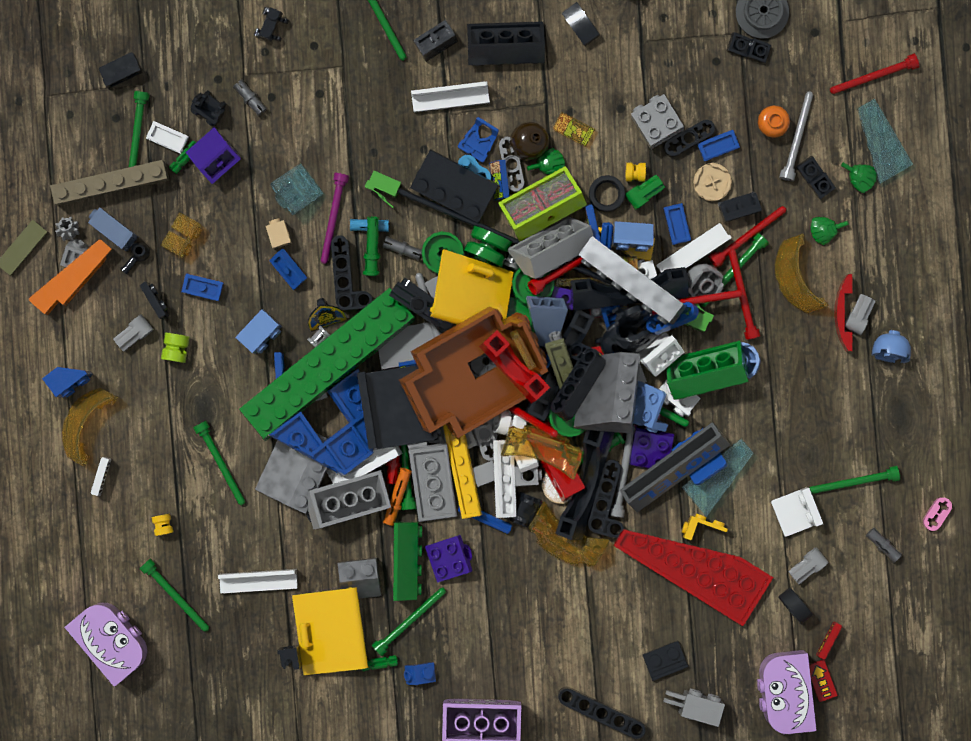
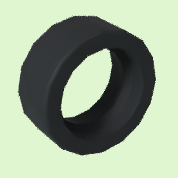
M600 176L590 186L589 200L598 211L612 212L623 203L625 188L622 182L614 176ZM602 183H612L618 190V198L611 205L601 204L596 198V189Z
M790 587L778 596L800 624H803L813 616L809 608Z

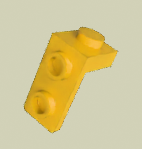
M696 513L695 517L690 515L688 523L684 522L681 533H684V538L692 540L698 522L727 532L728 529L724 527L725 523L716 520L713 523L706 521L707 517Z

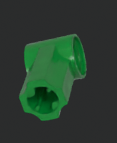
M654 175L640 186L637 185L632 188L625 196L633 208L637 210L646 204L651 197L665 189V186L661 179Z

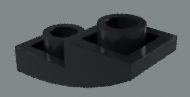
M578 2L562 12V15L584 46H587L600 36Z
M733 32L726 51L766 63L771 44Z
M810 156L796 166L799 173L819 199L836 188L813 156Z

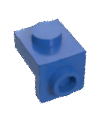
M434 662L405 665L404 678L407 685L436 682Z

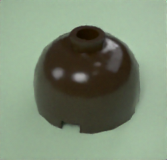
M535 122L523 123L513 130L510 136V146L518 158L525 161H533L540 158L546 152L549 146V136L545 128Z

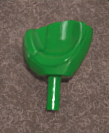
M550 148L537 159V164L527 166V170L530 171L538 168L543 174L548 176L565 167V160L560 151Z
M844 162L841 164L843 168L850 171V183L858 192L865 193L874 186L877 173L873 166L858 164L851 167Z
M815 217L811 223L812 237L817 243L826 245L839 233L838 229L848 226L849 222L845 221L836 224L835 221L827 217Z

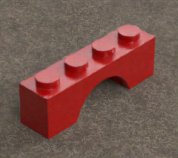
M498 330L479 346L531 404L550 388L537 373L531 371L517 358L511 349L510 343Z

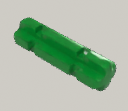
M192 141L188 145V149L192 147L196 142ZM187 148L176 158L177 161L169 166L176 174L190 160L186 154Z
M393 655L389 656V658L381 657L371 659V661L367 660L368 668L361 670L368 671L371 668L372 670L386 668L389 665L390 667L397 666V656Z

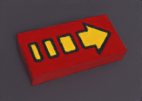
M833 621L816 656L826 659L842 625Z
M822 659L809 664L811 682L818 701L822 702L838 696L825 660Z

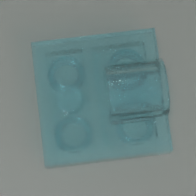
M301 163L270 184L276 192L275 198L277 203L282 208L287 207L292 215L324 194Z

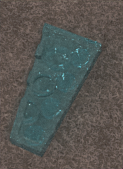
M873 99L859 107L857 111L873 159L872 162L878 176L877 179L879 184L912 166L913 163L876 100Z
M739 439L722 453L723 458L727 462V466L700 485H695L691 479L682 486L683 490L707 517L754 453L742 439Z

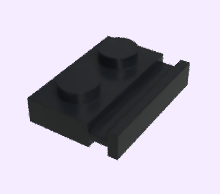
M144 282L139 285L158 318L163 320L168 317V308L163 300H159L156 295L158 291L153 283Z
M678 640L642 654L652 681L688 667Z

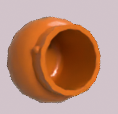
M768 106L761 111L758 117V127L762 134L767 137L776 138L782 136L787 132L790 125L789 114L780 106Z

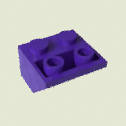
M215 127L186 151L189 158L211 184L241 159L236 150Z

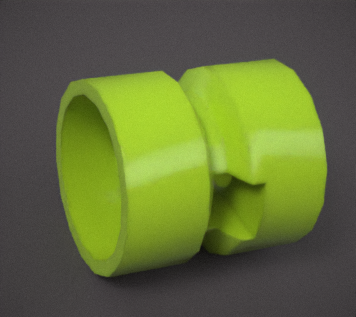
M165 333L164 344L166 347L162 349L161 359L186 363L187 352L185 348L189 345L190 336Z

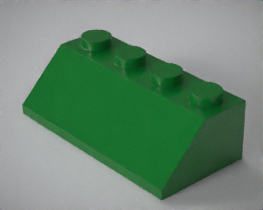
M741 341L681 355L667 367V384L674 400L749 382L748 369Z
M418 522L394 523L393 601L417 600L418 595H421L422 584H418V576H422V564H418V557H422V545H418V538H422V526H418Z

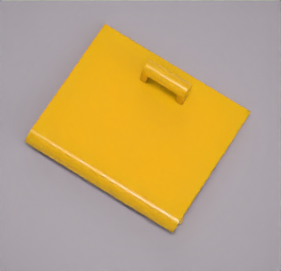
M445 249L442 250L433 307L430 308V312H432L430 317L458 325L487 307H492L500 311L503 317L502 320L506 319L514 272Z
M357 587L292 595L303 675L368 668Z

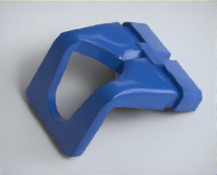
M477 117L472 128L458 144V149L466 154H471L476 160L483 163L499 130ZM479 126H487L491 129L492 135L480 139Z

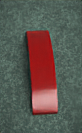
M852 274L844 277L837 292L834 310L837 335L846 352L852 351V332H845V294H852Z

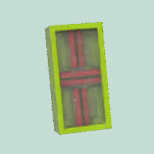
M566 166L498 203L519 242L587 206L580 188Z

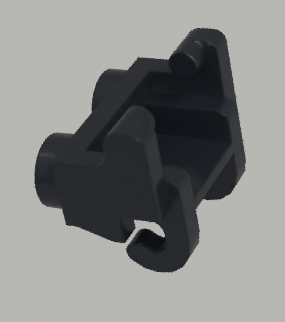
M265 7L262 14L266 15V19L261 29L256 28L254 36L272 42V40L281 42L282 38L273 34L278 22L288 24L289 20L281 18L283 15L281 11Z
M209 90L204 94L200 92L192 100L193 103L190 110L193 114L206 118V122L210 126H216L224 115V108L227 103L224 101L220 103L210 96L211 92Z
M520 492L519 500L521 502L516 517H510V521L527 528H533L535 525L534 515L536 510H540L542 500Z

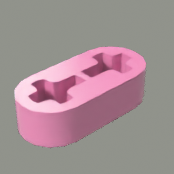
M940 497L934 501L923 518V525L926 529L935 531L940 528L952 509V503L949 499ZM945 501V506L947 507V509H942L940 513H937L940 509L938 503H943ZM937 515L935 519V522L937 523L936 526L931 525L929 527V522L927 520L929 518L933 519L934 516Z

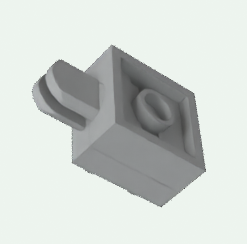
M690 688L689 691L684 690L683 694L666 690V695L682 699L681 702L670 698H664L663 700L665 703L679 706L678 712L682 717L719 727L725 706L721 698H719L720 696L708 693V696H704L701 691Z

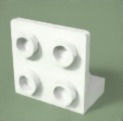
M664 332L653 340L649 347L644 348L638 354H640V362L656 377L685 352L672 335L669 336Z
M667 379L659 388V390L666 393L664 404H671L674 407L672 410L681 417L684 415L689 416L691 414L690 411L701 399L694 395L674 400L667 384Z
M808 487L771 501L784 536L823 524Z

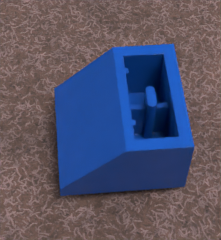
M57 367L42 379L55 397L68 398L75 393L74 389L77 386L81 385L82 387L91 380L89 377L93 374L91 371Z

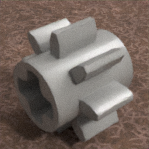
M62 217L59 223L55 224L57 227L55 232L58 237H62L63 241L66 239L73 240L76 235L80 234L77 229L80 226L77 221H73L72 217Z

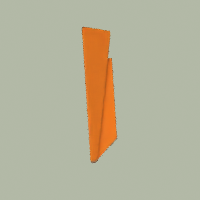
M98 240L29 298V301L45 315H49L59 302L67 306L104 264L105 257L112 249L102 240Z

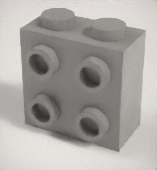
M664 94L652 97L649 100L650 103L645 106L641 104L632 110L633 113H631L633 122L650 149L657 147L684 131L682 122Z

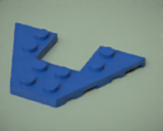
M359 369L354 370L327 391L349 422L324 442L320 440L302 412L294 415L269 435L342 476L346 475L374 453L373 450L370 451L368 448L357 377Z

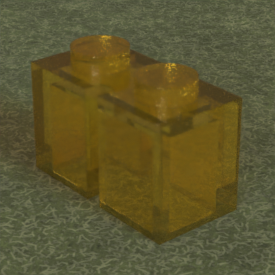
M179 212L171 227L188 237L187 240L168 231L161 246L183 258L184 255L188 256L193 247L191 242L194 238L197 239L202 229L200 228V223Z

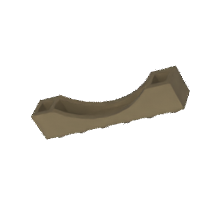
M159 160L51 185L50 188L54 204L62 206L94 196L170 181L166 162Z

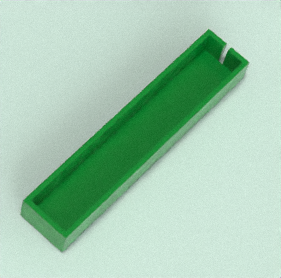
M390 288L239 409L264 441L271 437L270 433L297 413L304 411L330 388L414 322V316L404 305H401V303L389 296L392 291Z

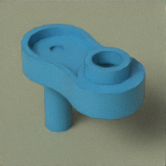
M464 155L459 159L458 164L480 175L484 174L487 179L491 180L492 177L489 170L479 165L473 156Z

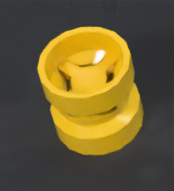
M626 162V182H632L633 180L645 182L646 163L636 165Z
M170 514L151 517L152 523L155 524V536L173 533V527L170 525Z

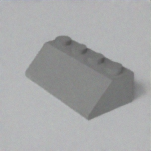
M567 216L508 248V252L525 275L534 279L541 278L545 273L557 269L563 263L572 261L574 257L578 256L593 236L591 225Z
M381 470L308 491V512L313 529L323 528L391 508Z

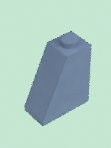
M100 207L98 210L94 209L89 215L90 220L88 223L125 251H128L139 237Z
M527 296L526 301L533 332L538 338V345L545 347V343L551 342L549 338L550 333L555 331L561 332L568 311L563 298Z

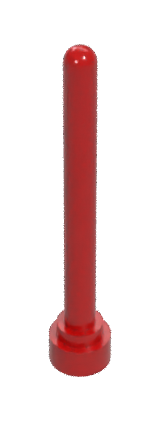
M915 53L908 55L903 62L830 88V92L836 94L906 68L907 70L920 68L918 58Z
M779 207L721 252H713L709 255L708 258L717 269L722 266L726 260L725 258L729 255V249H738L786 212V207Z
M731 248L728 254L737 290L743 291V296L739 297L746 323L745 339L760 337L759 328L757 329L753 323L736 250Z
M579 256L542 279H532L528 282L529 290L534 295L541 293L545 285L582 264L581 260L583 258Z
M734 290L678 300L682 303L701 304L739 298L743 296V291Z
M514 405L508 409L551 437L555 438L558 436L557 430Z

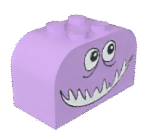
M98 603L84 610L64 628L115 687L143 664L147 656V646L140 636L142 635L141 631L137 626H132L128 622L130 618L124 611L120 612L114 605L109 603Z
M804 650L773 653L767 656L760 665V679H757L758 691L762 693V698H759L760 710L764 712L765 719L776 731L783 734L816 731L808 653Z
M446 699L443 701L442 741H520L521 702L485 699Z

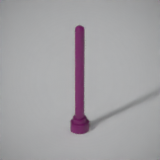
M334 173L333 180L336 187L321 256L322 264H327L329 260L331 241L334 235L343 186H346V183L349 181V175Z

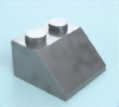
M377 558L338 562L341 589L357 587L358 599L381 596Z

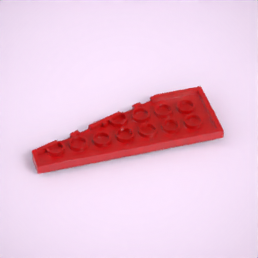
M626 529L622 530L613 544L616 548L741 626H744L774 578L739 556Z

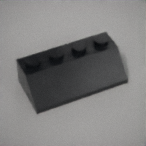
M543 21L467 24L468 65L545 63Z
M430 149L410 188L479 223L499 184Z

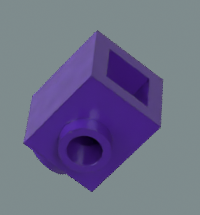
M554 286L551 298H563L567 309L572 311L571 290Z

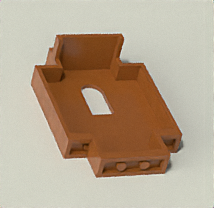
M487 307L410 351L419 369L399 379V382L424 431L431 433L446 424L451 435L460 438L526 399L497 366L475 379L468 365L470 361L484 354L479 346L498 330L510 343L511 349L517 358L527 368L540 375L548 372L546 368V354L539 348L538 338L531 331L530 321L526 315L516 312L502 320V314L498 309Z

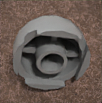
M699 264L691 268L687 273L690 297L721 293L724 286L722 283L723 275L715 267L708 264Z

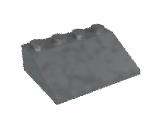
M618 352L601 355L605 359L606 364L575 414L574 429L632 434L640 370V354Z
M317 434L322 442L328 439L322 435ZM277 440L255 490L307 514L308 491L320 487L328 468Z

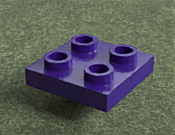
M636 427L629 465L646 468L652 467L671 453L674 434L665 433L660 430L654 433L647 429Z
M461 535L425 546L437 583L473 571L470 564L472 552L470 547L463 543Z

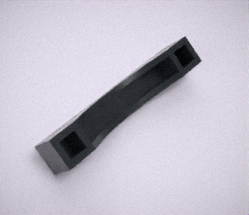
M685 267L666 269L659 275L651 278L653 282L676 299L689 297V279ZM590 278L570 280L571 300L574 311L642 303L638 299L634 302L626 296L628 292L623 288L618 290L613 285L602 284Z
M573 310L561 335L562 339L564 338L567 349L573 343H581L595 317L581 310ZM552 365L547 368L548 372L541 376L550 388L532 404L529 401L525 412L540 421H545L559 388Z
M586 430L583 440V463L580 473V479L585 488L572 496L560 517L556 530L557 535L570 540H583L615 432Z

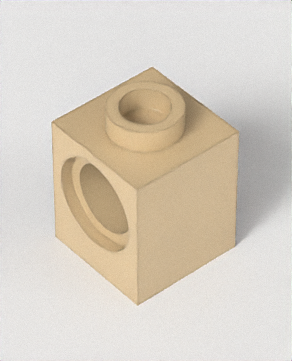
M280 218L269 221L270 225H267L266 229L272 248L276 249L292 244L286 222L284 220L280 221Z

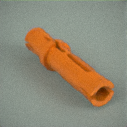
M400 468L390 499L391 508L387 509L383 523L394 526L398 511L402 508L401 502L412 473L411 470Z

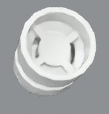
M506 410L494 417V433L503 435L508 433L509 436L521 438L524 434L526 421L514 413L511 414L510 411Z

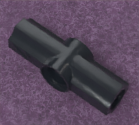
M400 282L396 283L389 296L434 326L439 327L443 320L430 317L432 313L430 308L433 307V304ZM416 299H420L423 302V307L420 310L413 308V301Z

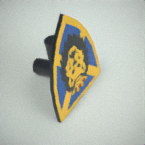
M320 298L317 300L318 307L309 316L308 326L310 331L318 329L319 326L325 327L347 320V317L343 310L332 305H326L324 298Z

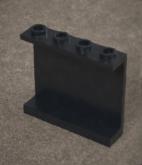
M417 365L370 373H357L370 451L438 440V435H441L440 428L431 433L423 430L399 382V379L419 369Z

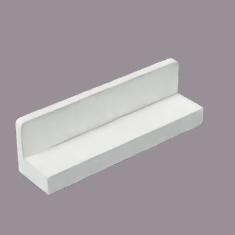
M487 81L411 91L414 113L490 103Z
M719 223L657 264L656 267L660 273L666 269L687 268L732 237L726 233Z
M494 440L496 518L516 517L514 440Z
M399 446L373 450L374 453L346 475L342 476L331 469L327 470V474L333 484L366 475L403 453Z
M297 569L218 575V579H220V593L298 588Z

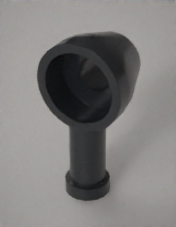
M138 242L132 246V256L120 268L125 274H129V271L137 261H145L149 258L150 248L147 244ZM137 248H142L143 252L137 254L136 250Z

